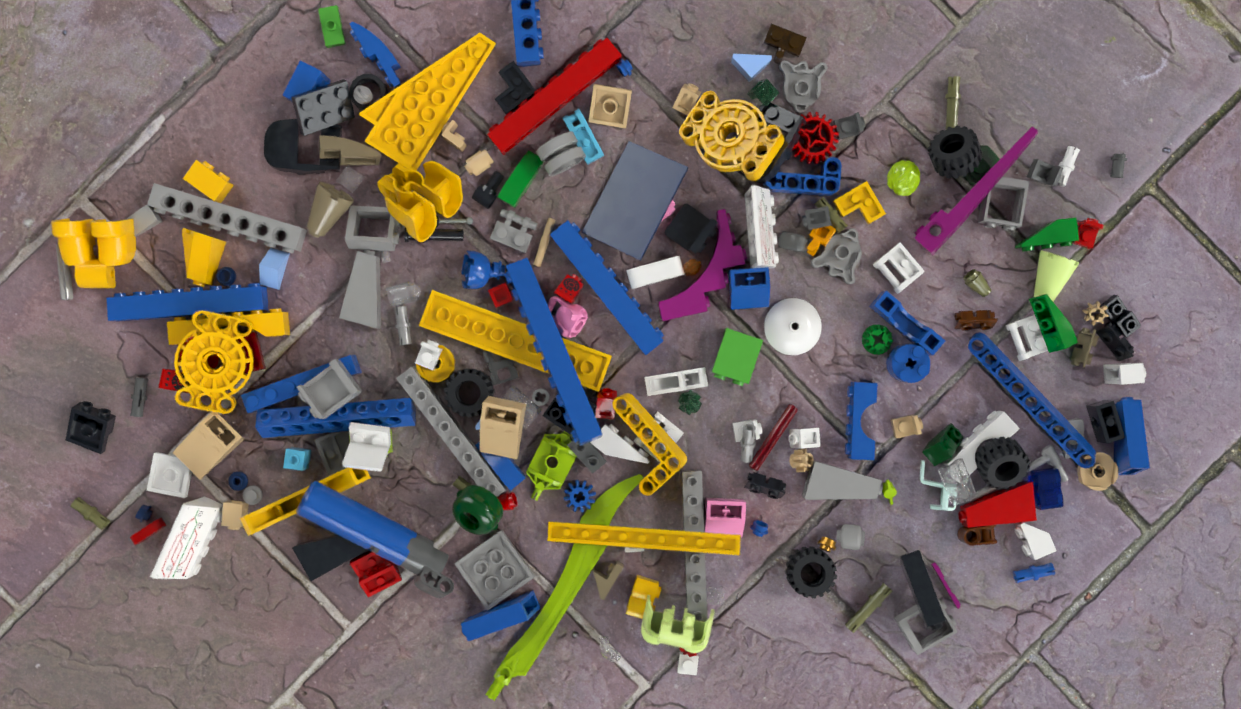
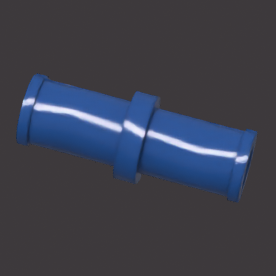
M1052 563L1036 567L1032 565L1027 569L1013 571V575H1015L1013 577L1016 583L1032 579L1037 581L1041 577L1055 575V571H1053L1055 569Z

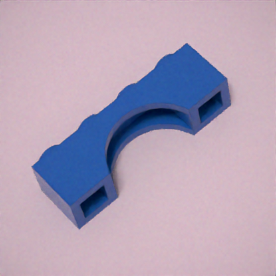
M888 291L881 292L869 306L911 343L923 347L929 356H933L945 342L934 330L912 317L903 308L901 302Z
M850 382V386L847 388L850 405H847L846 408L849 424H846L848 443L845 444V454L848 455L847 458L875 460V441L867 437L863 432L861 416L868 406L877 403L878 383Z

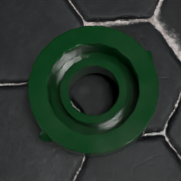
M476 485L467 486L457 492L452 512L454 519L460 527L475 535L488 534L492 530L497 529L498 523L503 517V507L499 499L492 492Z

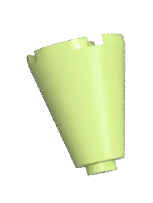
M1041 250L1033 297L1047 294L1054 302L1078 267L1079 262Z

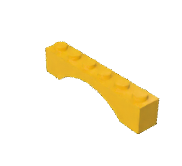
M281 308L270 309V313H263L262 310L250 311V315H244L243 312L231 313V316L249 320L253 325V329L266 337L290 335L288 312H282ZM198 315L197 320L200 324L205 325L208 318H205V315ZM175 317L174 321L167 322L169 345H179L187 334L197 329L193 325L192 320H186V317ZM220 318L218 326H228V321ZM240 322L238 324L241 326L248 327V325L244 322Z

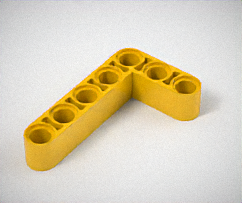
M624 393L614 399L613 409L661 462L639 483L640 492L643 495L650 496L687 463V456L632 394ZM622 400L626 402V407L622 404ZM635 414L639 416V421L635 419ZM647 428L652 431L653 435L648 433ZM660 443L664 444L666 450L661 448ZM673 457L678 460L679 465L674 463ZM660 469L665 472L666 476L661 474ZM648 482L653 485V488L648 485Z

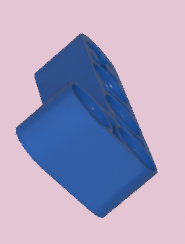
M835 157L828 158L821 166L820 175L778 172L773 177V181L780 182L783 178L782 183H776L774 186H771V182L766 181L763 182V187L769 189L770 192L831 196L840 188L841 162ZM827 163H832L835 166L834 172L827 169ZM788 179H793L796 182L795 188H790L787 185ZM809 180L815 184V188L812 190L806 186V182ZM826 182H831L833 184V191H829L826 189Z

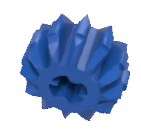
M576 480V486L570 482L568 485L571 490H564L569 495L563 499L565 501L570 500L566 506L569 508L574 505V512H576L577 507H580V512L582 513L584 512V505L587 509H591L588 502L595 503V499L591 498V496H595L596 492H589L593 485L591 484L586 488V480L583 481L582 485H580L579 480ZM579 491L583 492L585 498L577 500V496H574V494H578Z

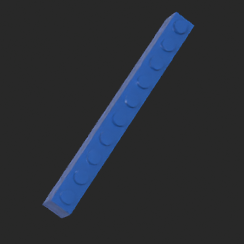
M528 258L506 265L505 279L508 284H512V296L515 301L518 300L521 307H518L522 318H526L528 322L526 329L530 336L533 335L536 341L533 342L536 352L541 353L543 359L540 361L544 371L548 370L549 384L552 389L555 388L558 395L555 396L559 407L563 406L565 413H563L567 425L570 424L573 429L570 432L575 443L578 442L579 446L601 438L603 434Z

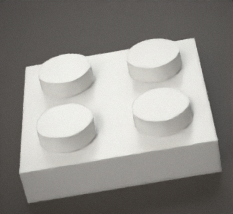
M156 452L153 455L146 491L186 498L192 472L176 456Z

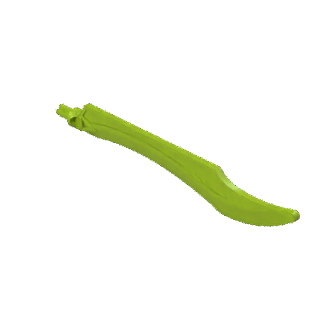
M638 474L630 477L604 492L591 505V509H587L580 523L610 525L622 502L644 479L643 475ZM573 544L562 575L545 606L528 630L509 650L493 676L495 680L485 694L489 699L495 701L504 685L508 686L513 677L527 675L607 548V545Z

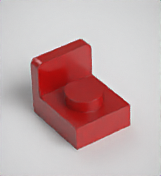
M1093 218L1079 221L1077 225L1079 241L1072 242V244L1092 249L1098 230L1103 229L1104 225L1099 224L1098 220Z
M610 388L600 389L597 395L596 418L614 420L615 410L612 404L614 399L617 398L616 390Z

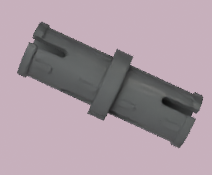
M135 377L134 393L131 394L133 401L130 416L143 417L144 403L147 400V378Z

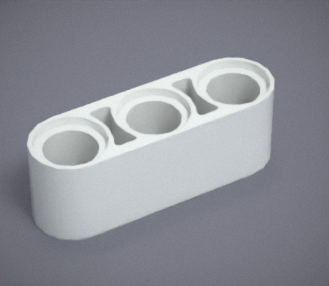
M680 256L626 271L631 289L685 275Z

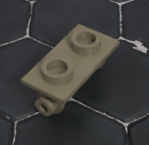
M1082 328L1077 338L1078 343L1076 344L1083 346L1082 349L1074 347L1070 359L1072 365L1079 366L1080 363L1083 364V369H1085L1086 364H1091L1093 354L1090 353L1091 347H1096L1099 336L1095 335L1096 330L1092 334L1089 333L1090 329Z

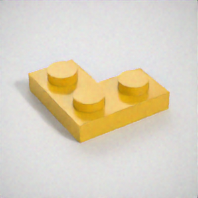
M867 181L833 201L842 218L858 208L868 224L886 214Z

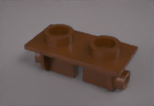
M976 310V317L973 316V311H959L955 313V320H958L954 329H961L963 331L971 329L989 330L994 327L998 318H995V313L991 312V310Z

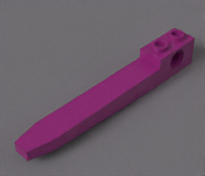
M1032 126L948 214L942 209L939 212L935 211L928 219L930 222L925 227L922 225L915 232V241L933 256L960 228L1038 135V130ZM933 227H939L941 233L933 236L930 234V230Z

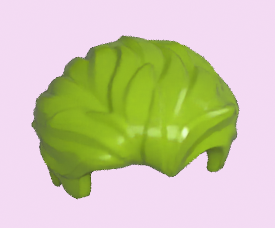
M909 160L896 162L887 175L888 187L893 189L894 193L898 196L911 195L920 183L919 168L914 162Z

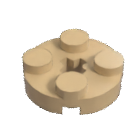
M1096 452L1095 464L1091 468H1082L1078 465L1077 474L1079 482L1092 490L1108 489L1107 487L1116 482L1118 466L1110 455ZM1085 454L1084 456H1082L1084 459H1090V458H1091V456H1089V455H1087V454ZM1099 466L1102 473H1098V476H1095L1094 469Z

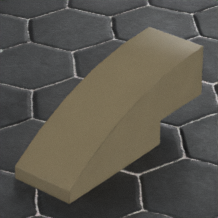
M319 135V158H339L340 165H379L381 153L369 146L346 138Z

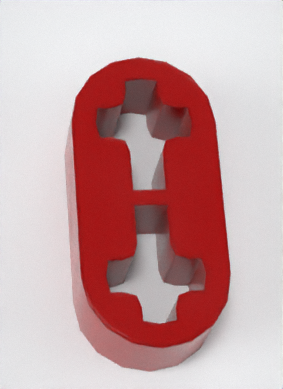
M159 518L133 534L130 539L136 546L167 525L162 518Z

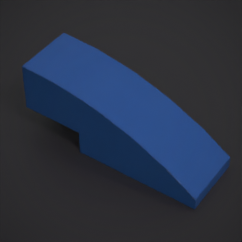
M479 441L475 446L477 447V449H478L479 452H480V441ZM480 452L510 491L526 478L512 458Z

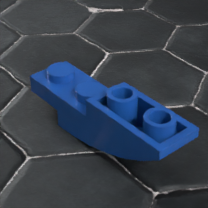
M354 22L349 23L353 29L350 31L355 41L359 40L362 45L359 49L364 58L368 57L372 62L375 61L379 69L386 72L387 77H385V80L390 88L394 87L396 89L402 85L395 73L401 66L386 45L361 25Z

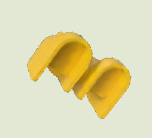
M428 161L423 164L424 178L420 172L407 169L398 163L392 169L391 174L383 176L377 182L380 192L385 197L386 207L390 215L406 227L408 234L418 242L426 241L433 234L437 225L436 212L445 218H450L459 210L463 201L460 177L434 161Z
M69 218L51 221L52 235L58 238L59 252L63 262L68 266H75L77 285L80 288H115L114 266L130 263L136 252L134 219L107 222L106 219L70 221ZM95 237L97 238L98 259L95 258L93 246L96 245Z

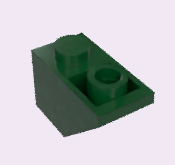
M950 423L928 442L922 453L936 466L953 456L964 437Z

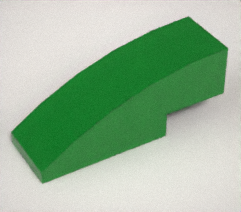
M529 150L498 194L497 197L500 200L516 208L544 163L540 160L539 156Z

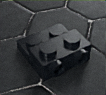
M79 402L71 408L65 440L102 454L106 450L108 435L113 432L116 416L111 414L109 409L93 407L91 402Z

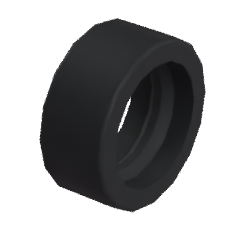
M373 74L357 76L350 86L351 100L362 111L372 104H360L354 99V89L357 86L372 82L379 87V99L388 94L386 85L379 77Z

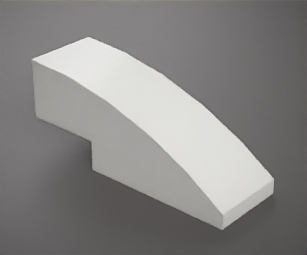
M705 367L645 377L648 396L708 386Z

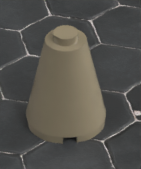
M319 182L316 187L307 223L309 234L317 238L325 236L354 201L348 193L343 190L338 191L334 189L335 186L326 182Z

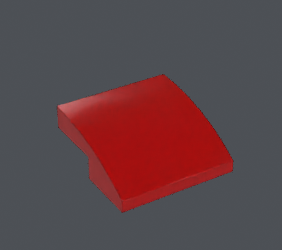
M371 551L350 560V565L358 576L359 584L367 597L402 581L396 564Z

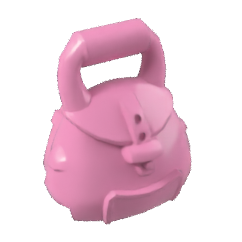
M558 296L551 297L547 304L550 312L554 309L557 301L561 305L555 316H553L559 333L566 338L576 337L588 319L587 311L582 306L570 304Z

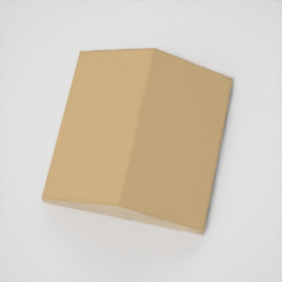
M594 84L589 122L626 129L632 90Z

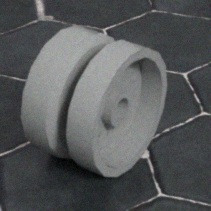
M573 131L551 139L536 151L541 161H548L545 169L550 177L567 171L586 158L582 147H575L578 140Z

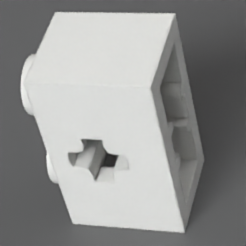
M1143 363L1103 365L1105 384L1145 383L1146 369Z

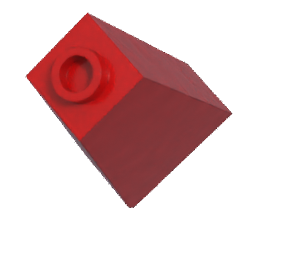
M1023 480L1016 483V486L1000 489L972 503L968 502L961 505L958 512L960 523L969 528L1037 521L1033 482Z

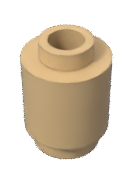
M483 150L482 152L478 151L465 160L467 164L464 167L470 175L475 174V176H478L491 167L490 164L494 161L487 151Z

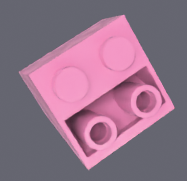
M705 498L704 532L741 535L742 538L746 515L745 500Z

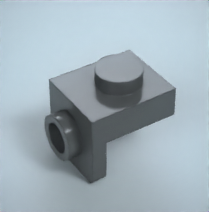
M1033 159L1027 178L1044 185L1056 186L1061 178L1063 168L1050 165L1039 159Z

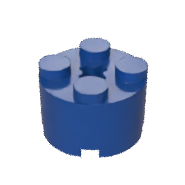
M914 344L899 345L889 354L886 366L889 374L896 380L905 383H915L929 374L930 358L921 346ZM911 361L909 367L905 365V363Z

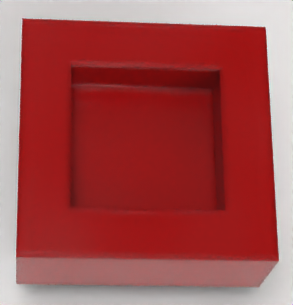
M506 282L488 290L496 308L514 300Z

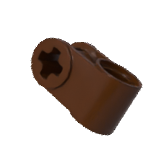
M996 525L969 528L962 526L957 533L958 539L970 546L998 543L997 539H995L994 531ZM971 531L972 536L967 540L966 535Z

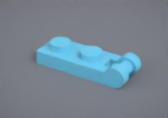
M580 109L575 110L574 114L562 117L569 132L573 131L578 140L577 147H582L586 155L584 160L587 165L604 156ZM578 120L580 124L574 127L572 123Z

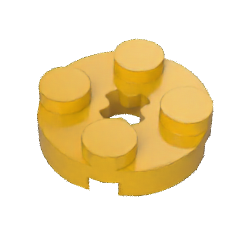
M438 345L439 348H442L438 359L441 361L438 369L435 367L434 370L416 364L418 373L425 380L442 382L448 379L454 372V355L444 345Z

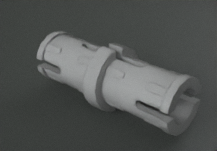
M407 306L395 307L397 323L395 328L398 330L399 345L412 344L409 328L411 323L408 321Z
M752 424L743 426V437L740 440L742 448L740 460L745 463L753 460V448L756 445L754 440L756 427Z

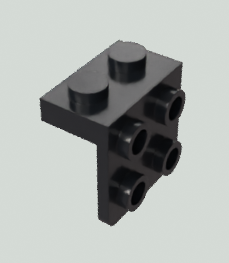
M684 204L665 230V235L692 255H695L697 252L701 254L707 245L705 243L707 237L712 238L718 230L715 227L718 222L713 218L711 220L689 204Z

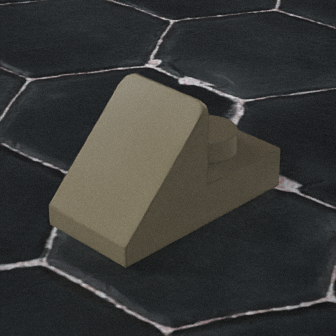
M618 560L615 564L611 563L606 571L608 576L594 569L597 588L602 600L605 599L624 567L623 563Z

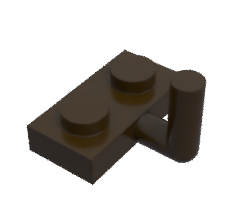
M771 23L764 44L777 48L774 62L778 64L784 57V52L799 57L807 37Z

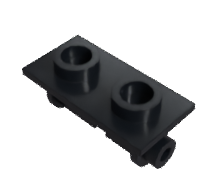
M1110 321L1104 325L1105 328L1096 331L1118 361L1134 356V347L1131 346L1125 337L1119 338L1122 333L1115 323L1112 324Z
M756 472L748 474L747 480L749 481L744 488L749 489L750 492L764 493L772 499H781L786 493L784 491L786 483H783V480L769 477L768 483H765L766 475Z

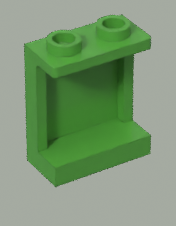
M725 328L714 366L711 369V372L715 373L714 377L725 380L726 377L733 379L732 383L743 386L744 383L749 384L763 340Z

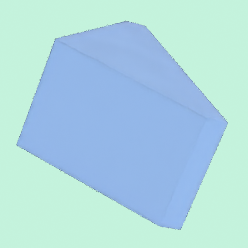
M733 54L731 63L750 82L769 65L772 55Z
M273 248L269 249L259 264L260 285L280 290L290 253Z

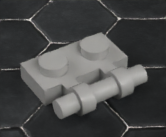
M502 209L500 216L506 218L505 223L496 222L490 239L526 254L533 238L532 235L526 232L528 228L536 230L538 223L531 221L529 217H521L512 210ZM512 221L521 224V230L511 227Z

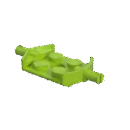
M563 431L562 433L544 435L526 471L535 484V489L530 498L533 499L537 493L534 500L538 501L542 491L561 489L577 457L568 447L572 440L567 432ZM549 457H555L558 460L556 467L548 466L547 459Z

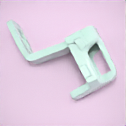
M921 460V483L941 488L940 505L930 504V509L955 510L958 485L924 479L925 461ZM950 495H954L953 506H948Z

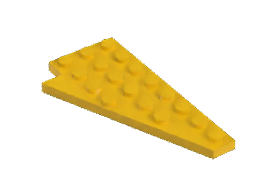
M478 33L361 111L359 116L374 125L365 142L405 168L417 171L496 43L482 33Z

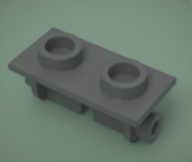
M572 440L568 444V447L592 474L607 462L590 442L579 446L578 442L575 443Z

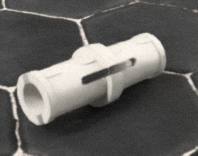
M1073 146L1067 147L1063 161L1059 163V166L1063 168L1061 178L1058 181L1060 183L1059 186H1066L1069 175L1075 168L1074 163L1080 151L1078 148L1074 150L1075 147Z

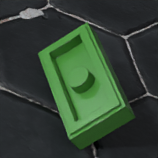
M335 5L318 9L325 46L331 48L345 45L339 7Z

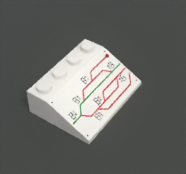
M751 186L745 193L750 269L765 267L770 269L775 268L779 262L778 252H775L774 244H777V235L773 233V225L776 223L775 214H772L771 206H774V197L770 195L769 189L759 186Z
M204 496L182 505L150 576L151 578L188 579L197 575L201 568L200 561L208 553L209 541L217 533L215 528L218 522L222 521L223 504Z

